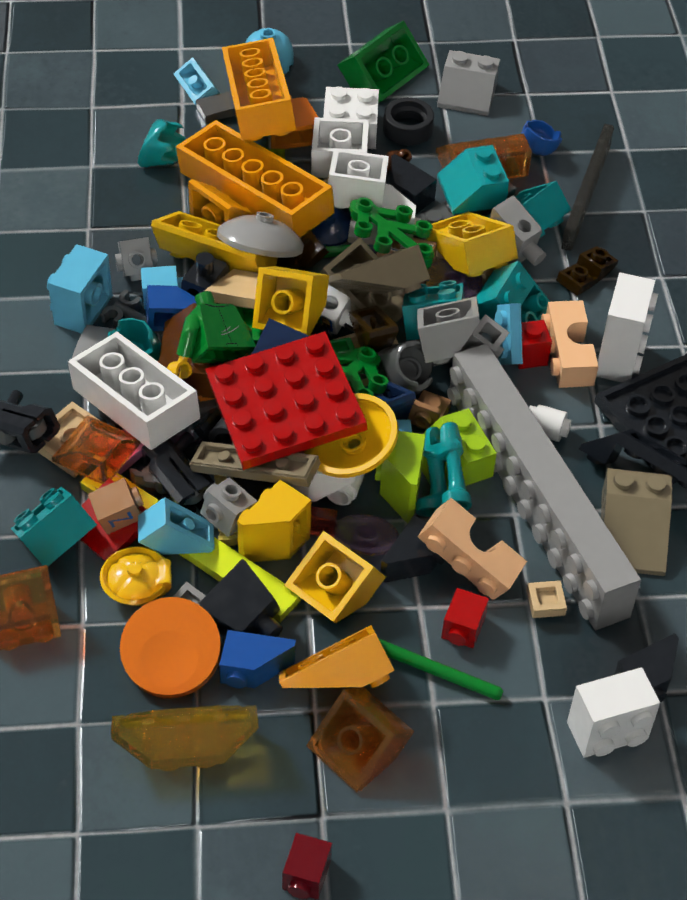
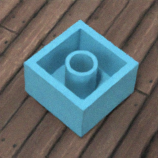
M76 244L72 251L64 256L61 266L55 273L50 275L47 281V290H49L51 301L50 310L52 311L54 325L82 334L86 325L94 324L113 296L108 254Z

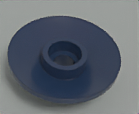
M334 207L335 213L311 230L324 246H337L348 241L351 215L347 211Z

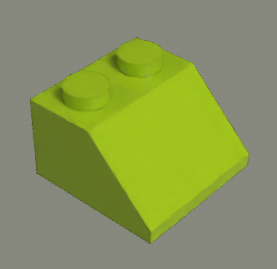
M469 408L442 416L430 426L440 429L447 422H454L458 425L464 450L461 455V466L466 486L493 477L497 453ZM423 454L422 472L430 484L427 459ZM445 462V478L448 490L447 463Z
M399 431L394 450L376 468L375 480L381 481L380 495L408 524L415 515L426 434Z

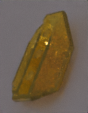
M217 705L149 710L131 713L127 716L116 715L112 716L111 739L150 769L173 771L179 767L188 766L210 768L216 764H224L259 728L257 706Z

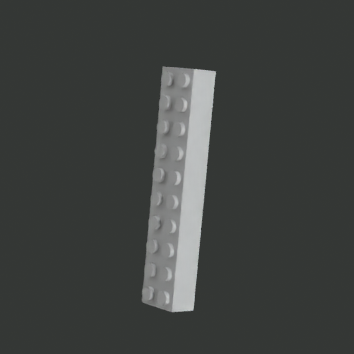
M483 344L454 353L453 364L450 368V388L447 389L448 398L452 400L451 404L453 406L456 405L459 411L467 408L470 409L497 453L494 472H497L502 479L507 495H512L521 518L526 519L531 526L535 541L538 544H542L546 550L550 565L559 571L566 591L575 597L582 617L585 620H589L594 630L630 618L641 578L489 345Z

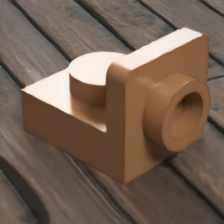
M423 390L418 400L414 401L408 420H411V424L416 425L418 428L428 429L440 417L447 415L451 408L452 400Z

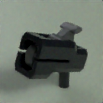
M13 390L7 401L0 400V444L28 453H37L46 445L45 441L49 442L58 434L60 424L50 407L35 403L26 406L19 405L23 399V394L18 390Z
M184 432L175 443L169 438L152 450L144 445L142 447V454L146 467L142 472L134 468L130 469V480L132 483L145 490V487L154 488L162 498L166 497L194 513L196 512L194 504L200 510L204 502L203 495L205 491L215 483L208 474L192 472L189 461L183 453L194 441V437L189 432Z

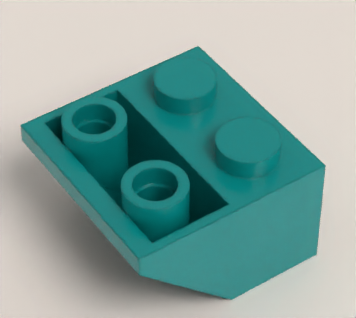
M519 261L493 270L477 295L480 320L485 314L494 320L497 305L521 303V323L541 320V316L546 314L547 305L550 302Z
M449 280L439 283V286L427 287V284H421L422 288L404 294L402 311L406 340L420 339L417 309L465 299L464 283L457 284L456 281Z
M63 487L57 490L55 488L48 490L39 499L41 504L32 511L26 509L14 519L15 525L11 528L44 568H47L97 525L74 496Z

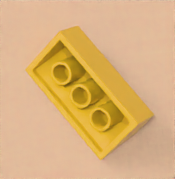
M181 211L154 219L151 222V228L159 248L169 251V254L173 257H187L196 262V256L199 253L208 252L214 258L226 262L229 265L230 271L238 269L258 273L259 267H271L277 264L278 257L248 253L222 242L217 237V230L220 224Z

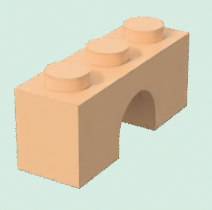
M583 300L548 302L546 314H542L541 320L545 321L552 340L550 350L552 355L550 362L551 375L556 376L559 388L594 386L599 367L594 345L575 343L584 342L588 325Z
M450 498L435 510L417 537L426 544L429 550L446 560L457 573L465 576L477 586V589L482 594L494 600L511 588L527 561L503 540L486 552L476 548L470 538V529L476 518L454 499Z

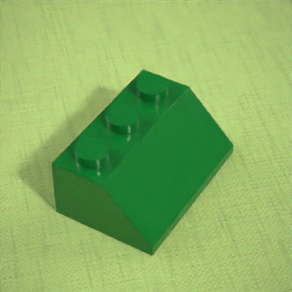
M404 20L385 29L337 64L351 88L379 89L378 103L385 100L430 65Z

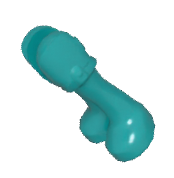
M447 422L440 429L438 427H430L426 429L424 457L427 459L430 476V494L416 501L415 512L420 516L431 517L435 510L450 498L454 499L464 509L469 510L472 506L471 495L466 490L462 472L461 455L464 450L458 425L454 422ZM445 462L447 463L448 490L445 478Z

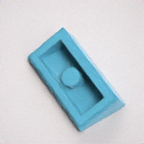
M193 57L174 73V76L195 105L197 99L221 94L204 69Z

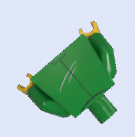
M204 291L195 296L197 306L184 320L176 352L179 355L178 361L171 362L167 367L176 376L179 373L180 367L179 378L186 379L192 374V367L187 362L188 358H191L192 363H225L251 355L256 346L252 338V329L243 321L236 306L233 304H216L211 291Z

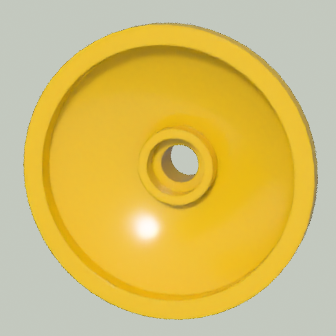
M354 393L367 421L368 430L304 450L305 454L319 456L321 462L318 468L319 472L338 478L360 476L377 468L389 457L397 443L399 428L395 414L386 402L369 394Z

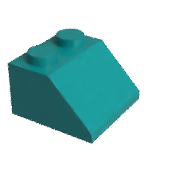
M493 145L465 149L437 174V179L452 215L493 209L507 199L509 179Z
M557 181L522 190L515 195L517 200L540 225L542 229L540 238L546 234L545 229L562 223L564 221L563 216L572 210Z

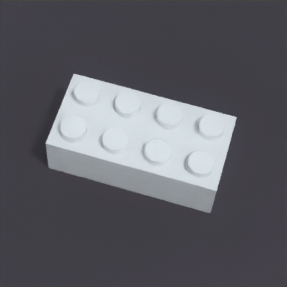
M115 332L68 361L73 389L150 450L200 419L197 390L119 332Z

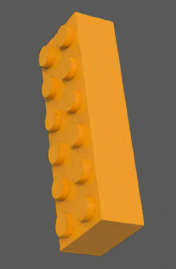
M268 38L222 47L241 141H258L264 136H284L289 134L290 131H295L296 125L292 102L274 39Z
M217 120L176 146L180 173L190 179L214 186L222 193L229 195L231 199L241 206L248 208L253 215H256L257 212H267L274 215L275 220L286 224L300 238L335 213L331 185L254 141H241L240 133Z

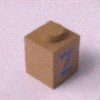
M125 478L88 494L97 520L107 535L137 522L138 515L141 514L139 507L144 505L137 487L130 488Z

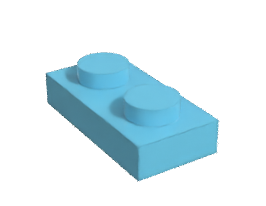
M521 303L497 305L494 320L509 332L500 345L504 348V351L498 357L501 365L523 364Z

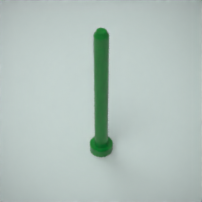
M379 639L389 658L494 700H500L504 691L499 686Z

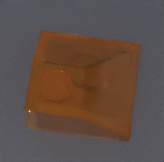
M87 415L53 455L52 462L103 484L108 478L113 479L141 442L131 434Z

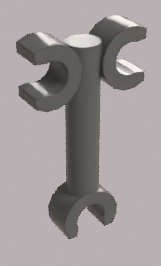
M122 291L119 295V301H116L113 306H108L102 310V322L106 323L110 318H114L113 324L115 329L117 328L118 321L124 319V317L135 318L147 323L146 315L138 312L142 306L141 297L137 296L134 300L129 301V291ZM153 331L158 335V340L162 343L163 331Z

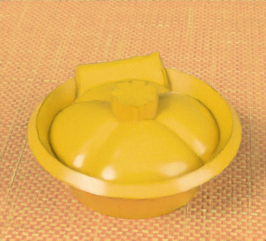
M134 546L124 548L112 554L104 562L100 571V583L104 592L113 600L129 606H142L169 592L172 587V563L159 552L147 547Z

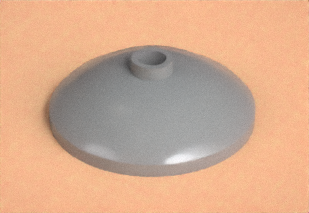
M257 212L256 215H242L221 224L217 230V237L222 242L248 253L288 258L298 256L303 252L304 244L300 237L283 222L275 220L274 215L267 212Z

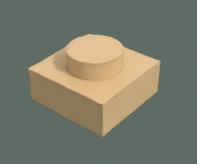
M561 580L528 583L526 591L532 618L566 615L567 605Z

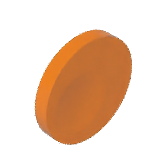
M164 597L143 605L130 617L121 635L120 656L126 673L136 686L156 697L179 698L199 690L211 679L221 658V637L214 619L202 606L185 598Z

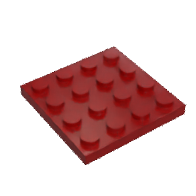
M325 331L205 369L207 379L243 470L368 430L367 421Z

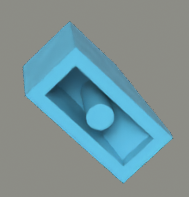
M164 497L138 515V543L162 555L210 553L215 550L214 525L207 519Z

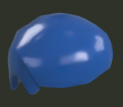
M541 120L526 121L521 132V139L525 148L533 154L540 156L553 153L563 140L561 138V131H555L552 126Z

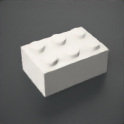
M619 272L604 330L596 377L623 383L631 379L633 373L639 374L643 356L637 354H644L648 335H644L643 332L649 333L653 318L652 314L647 313L648 310L654 312L658 294L653 293L655 280Z

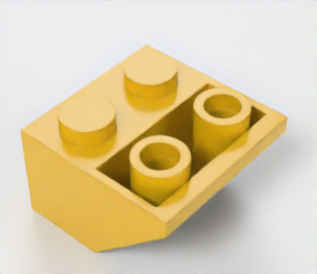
M279 480L272 488L265 489L260 495L258 502L251 509H245L237 520L238 553L252 562L290 559L310 539L311 499L282 480Z

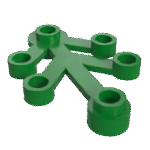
M358 198L351 201L349 210L351 218L356 221L354 228L356 236L369 238L373 228L372 223L377 226V237L373 246L375 251L382 254L389 253L393 240L389 237L391 236L405 248L419 244L426 268L428 269L432 266L435 256L432 246L427 243L417 244L404 234L428 238L433 228L430 222L418 220L416 225L407 224L411 221L413 210L405 205H399L396 207V210L377 207L368 198ZM385 218L395 219L396 221L386 220Z
M364 346L354 349L351 353H335L340 364H349L348 366L341 367L353 393L374 396V393L382 394L386 391L388 379L377 371L381 358L374 349ZM359 373L366 374L369 380L368 388H364Z

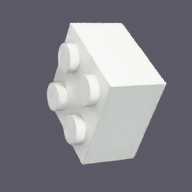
M326 87L323 118L369 120L368 149H376L379 89Z
M315 117L311 150V175L324 179L329 177L334 149L368 153L369 120Z
M334 149L328 184L332 186L334 207L338 209L349 208L351 201L358 198H368L377 207H382L389 156Z
M641 667L577 685L567 724L583 758L592 755L605 756L616 748L626 745L635 747L644 743L649 738L660 701Z

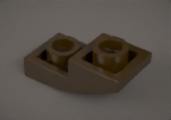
M598 246L581 253L576 264L559 271L556 281L578 296L610 273L617 266L618 260L611 256L607 250Z

